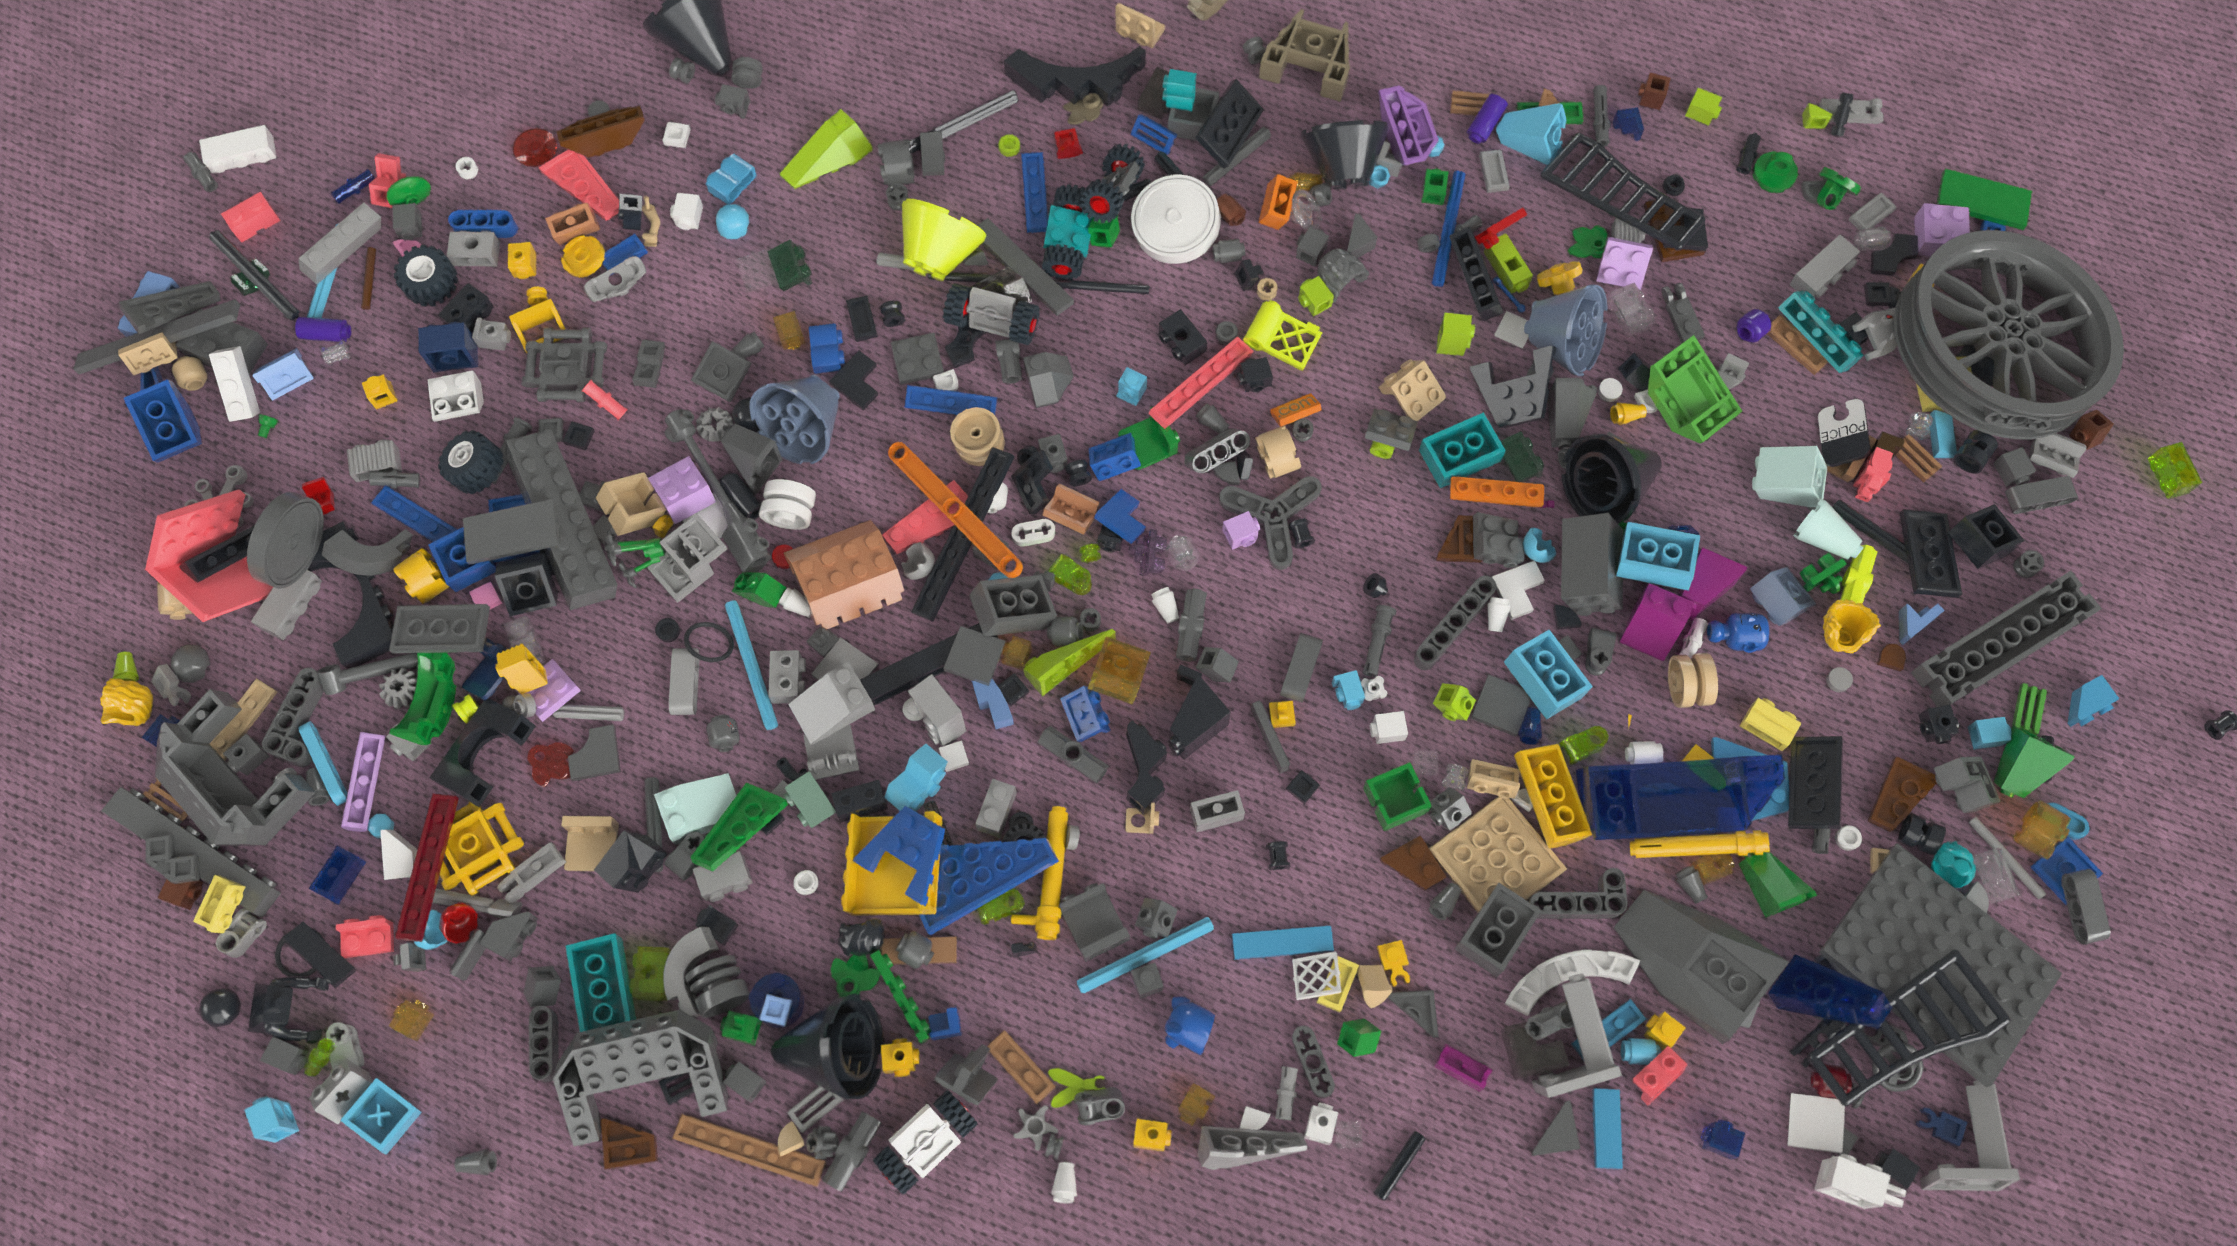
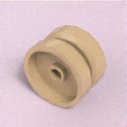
M978 407L966 409L958 414L952 422L950 429L951 440L960 458L969 465L984 466L993 447L1003 451L1005 439L1000 423L995 415L987 409Z
M1696 653L1691 659L1686 654L1673 655L1668 666V683L1674 705L1678 708L1693 706L1694 703L1699 706L1715 704L1718 694V677L1711 655L1709 653Z

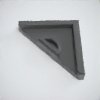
M1434 990L1391 992L1387 997L1430 1036L1438 1038Z
M1571 1101L1564 1102V1105L1531 1152L1532 1156L1580 1149Z

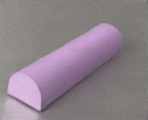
M360 732L341 825L343 829L359 832L367 831L385 735Z

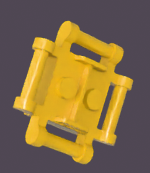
M469 802V804L455 812L445 855L455 874H450L443 861L440 877L444 890L453 889L462 881L468 893L473 896L479 892L480 888L507 872L510 874L515 869L508 853L523 847L524 842L521 837L516 835L504 813L505 808L502 803L494 804L483 811L482 806L477 807ZM493 817L496 818L508 839V842L503 845L489 822V819ZM500 859L502 862L500 866L472 881L471 875L481 873L496 864L497 860Z

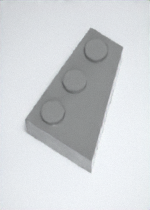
M932 674L908 691L923 718V722L926 725L925 728L928 731L927 734L935 745L938 743L942 747L949 745L966 732L961 710Z

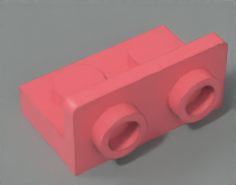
M383 915L370 916L369 920L366 921L347 919L344 920V924L336 925V931L340 932L341 956L344 959L394 952L393 922L386 919Z
M1666 1047L1633 1078V1082L1643 1091L1641 1099L1647 1105H1650L1682 1075L1688 1065L1670 1047Z

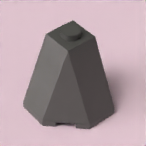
M1580 378L1555 379L1547 401L1551 447H1558L1562 450L1564 447H1570L1573 442L1579 439L1596 396L1597 387L1584 385V380Z
M734 424L731 429L726 430L723 434L721 442L725 451L751 492L756 495L783 460L776 441L737 424Z

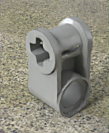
M246 908L239 910L232 918L230 926L216 939L217 949L232 958L242 956L255 939L265 930L267 922L263 919H257ZM236 940L234 947L228 949L230 942Z
M340 1022L330 1025L326 1032L332 1069L340 1065L345 1058L359 1067L364 1066V1056L356 1028Z

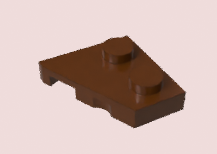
M1458 515L1437 555L1436 561L1482 562V560L1474 559L1473 516Z
M1421 835L1380 858L1382 864L1388 865L1397 871L1399 875L1411 880L1424 891L1447 878Z
M605 1118L601 1119L605 1170L658 1162L656 1135Z

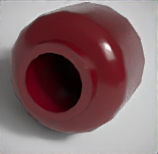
M1825 1064L1845 1093L1851 1091V1074L1847 1073L1843 1066ZM1812 1072L1810 1083L1811 1087L1816 1089L1818 1096L1837 1099L1818 1072Z

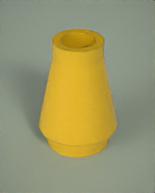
M1617 403L1610 409V418L1614 424L1617 423L1618 425H1623L1639 418H1645L1647 414L1644 404Z

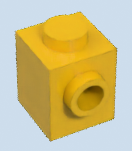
M531 242L508 244V268L514 278L527 279L530 276H536V252Z
M1663 1012L1658 1016L1654 1014L1646 1024L1648 1029L1643 1036L1647 1039H1654L1656 1045H1659L1660 1049L1664 1050L1666 1047L1672 1048L1686 1027L1666 1012Z
M1137 1119L1133 1147L1164 1151L1165 1145L1170 1146L1172 1130H1167V1123Z

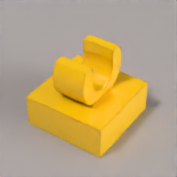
M1293 701L1269 703L1270 721L1273 728L1295 726Z

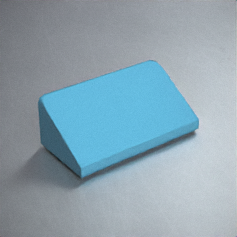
M1933 410L1928 416L1933 458H1954L1957 449L1952 416L1938 410Z

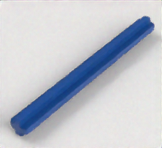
M1456 170L1453 174L1432 279L1433 286L1443 287L1452 246L1449 235L1455 231L1465 180L1464 171Z

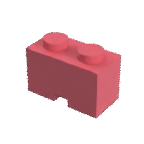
M261 192L221 213L229 228L241 243L256 235L258 230L262 228L267 229L281 221Z

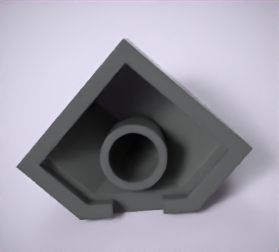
M1042 352L1023 357L1024 370L1036 409L1058 403L1066 387L1074 378L1068 356Z

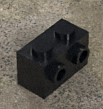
M467 283L443 308L438 316L444 325L451 322H464L472 334L477 318H487L494 306L485 294Z

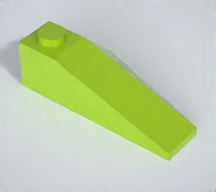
M840 109L817 130L781 171L780 176L796 189L817 180L819 176L829 172L834 173L838 171V168L848 164L851 166L859 162L873 150V147L857 123Z

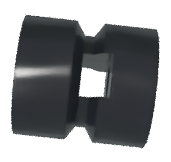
M1973 430L1955 454L1954 462L1964 471L1978 474L1983 470L1989 458L1997 449L1998 442L1990 434Z
M1910 813L1901 826L1898 841L1910 847L1917 845L1918 850L1933 856L1942 845L1946 834V827L1932 821L1926 823L1925 818Z

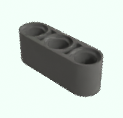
M1230 428L1189 451L1184 459L1185 466L1197 473H1205L1247 449L1250 444V436L1245 431ZM1239 434V442L1234 445V437ZM1219 445L1220 452L1215 456L1214 450ZM1200 456L1201 463L1195 467V460Z
M2070 476L2017 485L2005 491L2013 514L2066 505L2078 499Z
M1300 633L1280 696L1303 703L1323 643L1322 639Z
M2084 869L2064 874L2061 880L2077 941L2085 945L2108 939L2110 937V927L2099 882L2094 871Z
M540 1005L532 1009L529 1015V1071L533 1078L548 1083L553 1081L559 1060L558 1016L555 1011ZM543 1013H548L547 1022L540 1025V1016ZM548 1038L549 1044L547 1048L540 1050L539 1044L541 1040ZM548 1063L549 1071L544 1076H541L539 1073L541 1066Z

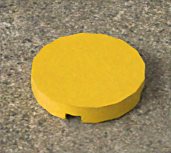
M581 235L572 239L565 246L561 262L563 268L572 276L578 278L588 277L601 267L605 251L603 245L594 236L585 237Z

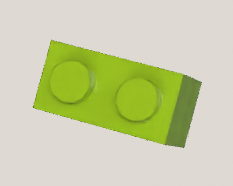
M1444 313L1438 332L1436 353L1464 356L1466 348H1470L1471 338L1474 337L1475 324H1471L1472 315Z

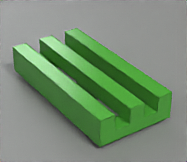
M2023 683L2019 687L2012 726L2015 725L2038 735L2047 690H2038V687H2028V684ZM2028 692L2030 694L2026 709L2024 725L2021 726L2020 724L2022 719L2026 693ZM2036 695H2038V697H2037V703H2036V708H2035V713H2034V718H2033V723H2032V729H2031V728H2030V724H2031V719H2032V714H2033V709H2034L2035 698H2036Z

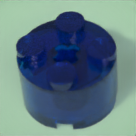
M776 972L768 974L756 982L750 992L749 1000L751 1009L759 1020L767 994L792 1000L793 1003L786 1026L762 1021L764 1024L770 1027L782 1028L792 1025L800 1018L804 1007V994L800 986L792 978Z

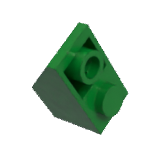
M742 572L736 578L735 586L731 592L763 607L776 608L786 587L766 573Z

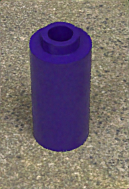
M1489 94L1467 130L1468 138L1472 142L1480 144V142L1485 143L1508 106V103L1502 97L1496 94Z
M298 317L295 332L297 338L303 340L346 342L347 338L351 336V326L348 325L346 320Z

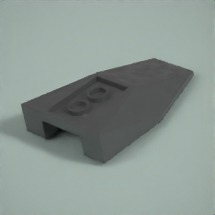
M1646 890L1641 892L1614 926L1615 931L1633 957L1640 960V967L1658 993L1722 1044L1731 1039L1789 963L1786 959L1723 920Z

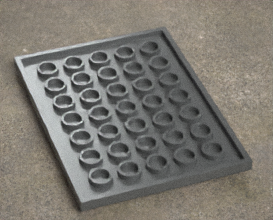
M1897 843L1892 846L1819 953L1881 1002L1952 950H1958L2009 1015L2011 1021L1988 1039L1959 1046L1943 1053L1986 1088L1990 1087L2062 973ZM1955 963L1943 970L1985 1027L1997 1019ZM1935 977L1922 985L1960 1035L1975 1032L1974 1028ZM1912 992L1902 1000L1934 1043L1950 1039L1915 992ZM1891 1007L1890 1010L1904 1021L1895 1007Z

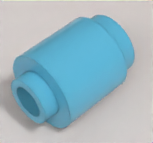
M1629 1038L1628 1041L1622 1040L1621 1059L1622 1061H1628L1629 1064L1648 1065L1660 1054V1046L1656 1045L1654 1039Z

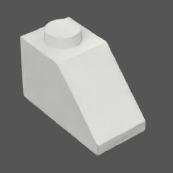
M380 830L384 880L411 877L418 849L396 831Z

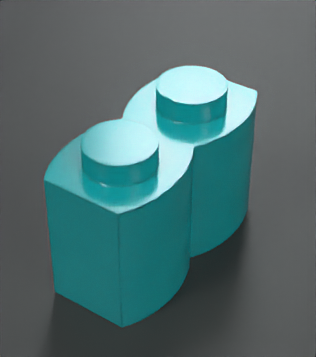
M1170 69L1169 75L1165 74L1162 100L1166 101L1167 108L1192 111L1196 93V73Z

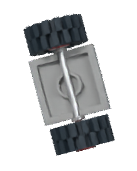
M956 283L952 284V288L950 287L949 293L946 296L947 300L944 303L945 307L943 308V321L945 323L964 327L967 324V320H969V327L1004 336L1017 343L1030 345L1039 322L1040 308L1038 305L1020 301L1015 307L1016 298Z

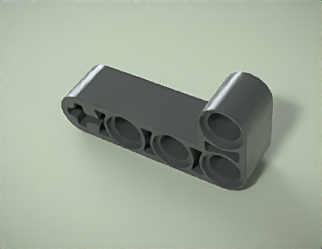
M304 668L298 673L262 741V747L267 753L297 767H307L313 761L306 745L298 741L301 736L298 727L309 721L324 692L318 672L313 668ZM304 699L302 705L297 707L298 702ZM293 720L291 726L286 728L287 723ZM281 742L280 747L274 750L276 744ZM302 750L301 756L296 758V754Z
M1609 868L1598 879V892H1538L1528 902L1534 905L1536 901H1539L1540 905H1546L1541 909L1537 919H1614L1627 908L1626 880L1621 870ZM1606 877H1613L1616 880V886L1609 885ZM1559 900L1567 902L1569 911H1564L1559 907ZM1583 901H1590L1593 904L1594 910L1588 911L1585 909ZM1608 901L1616 902L1618 911L1610 909Z

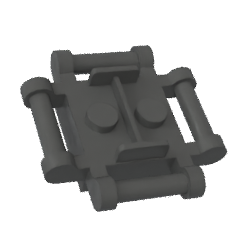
M545 327L543 332L544 343L526 342V369L521 384L527 388H538V402H546L547 400H576L577 402H585L586 393L582 392V390L590 380L600 388L603 387L602 371L607 344L602 341L591 343L592 330L590 327H583L582 330H553L552 327ZM554 339H582V343H553ZM537 353H540V378L534 377ZM593 353H595V357H594V367H593V376L590 377V375H591V365H592V355H593Z

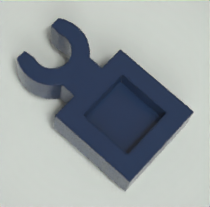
M1929 1108L1920 1109L1919 1112L1925 1114L1928 1117L1927 1123L1921 1120L1916 1121L1915 1124L1919 1128H1932V1137L1954 1147L1961 1145L1968 1122L1943 1111L1939 1112L1937 1117L1934 1111Z

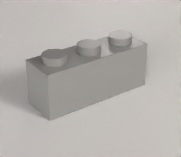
M1839 235L1794 276L1789 285L1796 291H1807L1813 297L1820 298L1828 290L1826 286L1830 283L1836 284L1843 276L1841 273L1844 270L1849 272L1857 264L1858 261L1855 259L1860 251L1842 235Z
M306 570L300 579L292 585L281 589L273 587L251 623L260 630L284 641L286 636L290 635L294 630L295 622L299 616L303 615L307 610V604L312 596L318 593L322 580L314 573Z

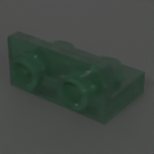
M788 240L767 251L781 290L786 291L801 282L808 286L812 284L810 277L812 272L805 263L804 257L806 255L800 245H796L793 241Z
M1520 431L1501 441L1506 450L1503 460L1516 482H1524L1534 476L1537 479L1542 477L1544 463L1540 456H1535L1532 451L1533 444L1528 436L1524 437Z

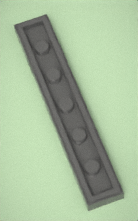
M989 218L977 225L986 234L982 245L1056 316L1074 304V299Z

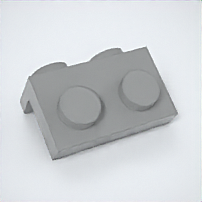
M2056 433L2034 439L2031 444L2029 459L2036 465L2045 466L2061 475L2074 478L2078 473L2079 460L2086 450V445Z

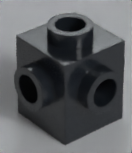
M1951 705L1927 708L1919 714L1920 731L1925 736L1926 743L1936 741V744H1945L1951 742V738L1959 733V722L1954 717Z

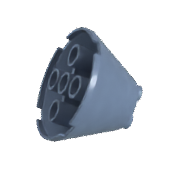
M1591 284L1540 301L1535 300L1532 304L1530 320L1526 321L1524 326V332L1528 334L1531 344L1538 349L1551 345L1555 346L1556 354L1553 355V360L1573 375L1583 376L1585 370L1590 371L1594 366L1605 338L1607 323L1603 322V310L1607 311L1608 306L1603 288L1599 285Z
M817 375L763 385L753 394L750 401V416L752 420L756 421L760 429L757 432L758 434L776 441L781 457L797 464L802 462L814 464L820 461L829 449L840 395L836 389L831 388Z

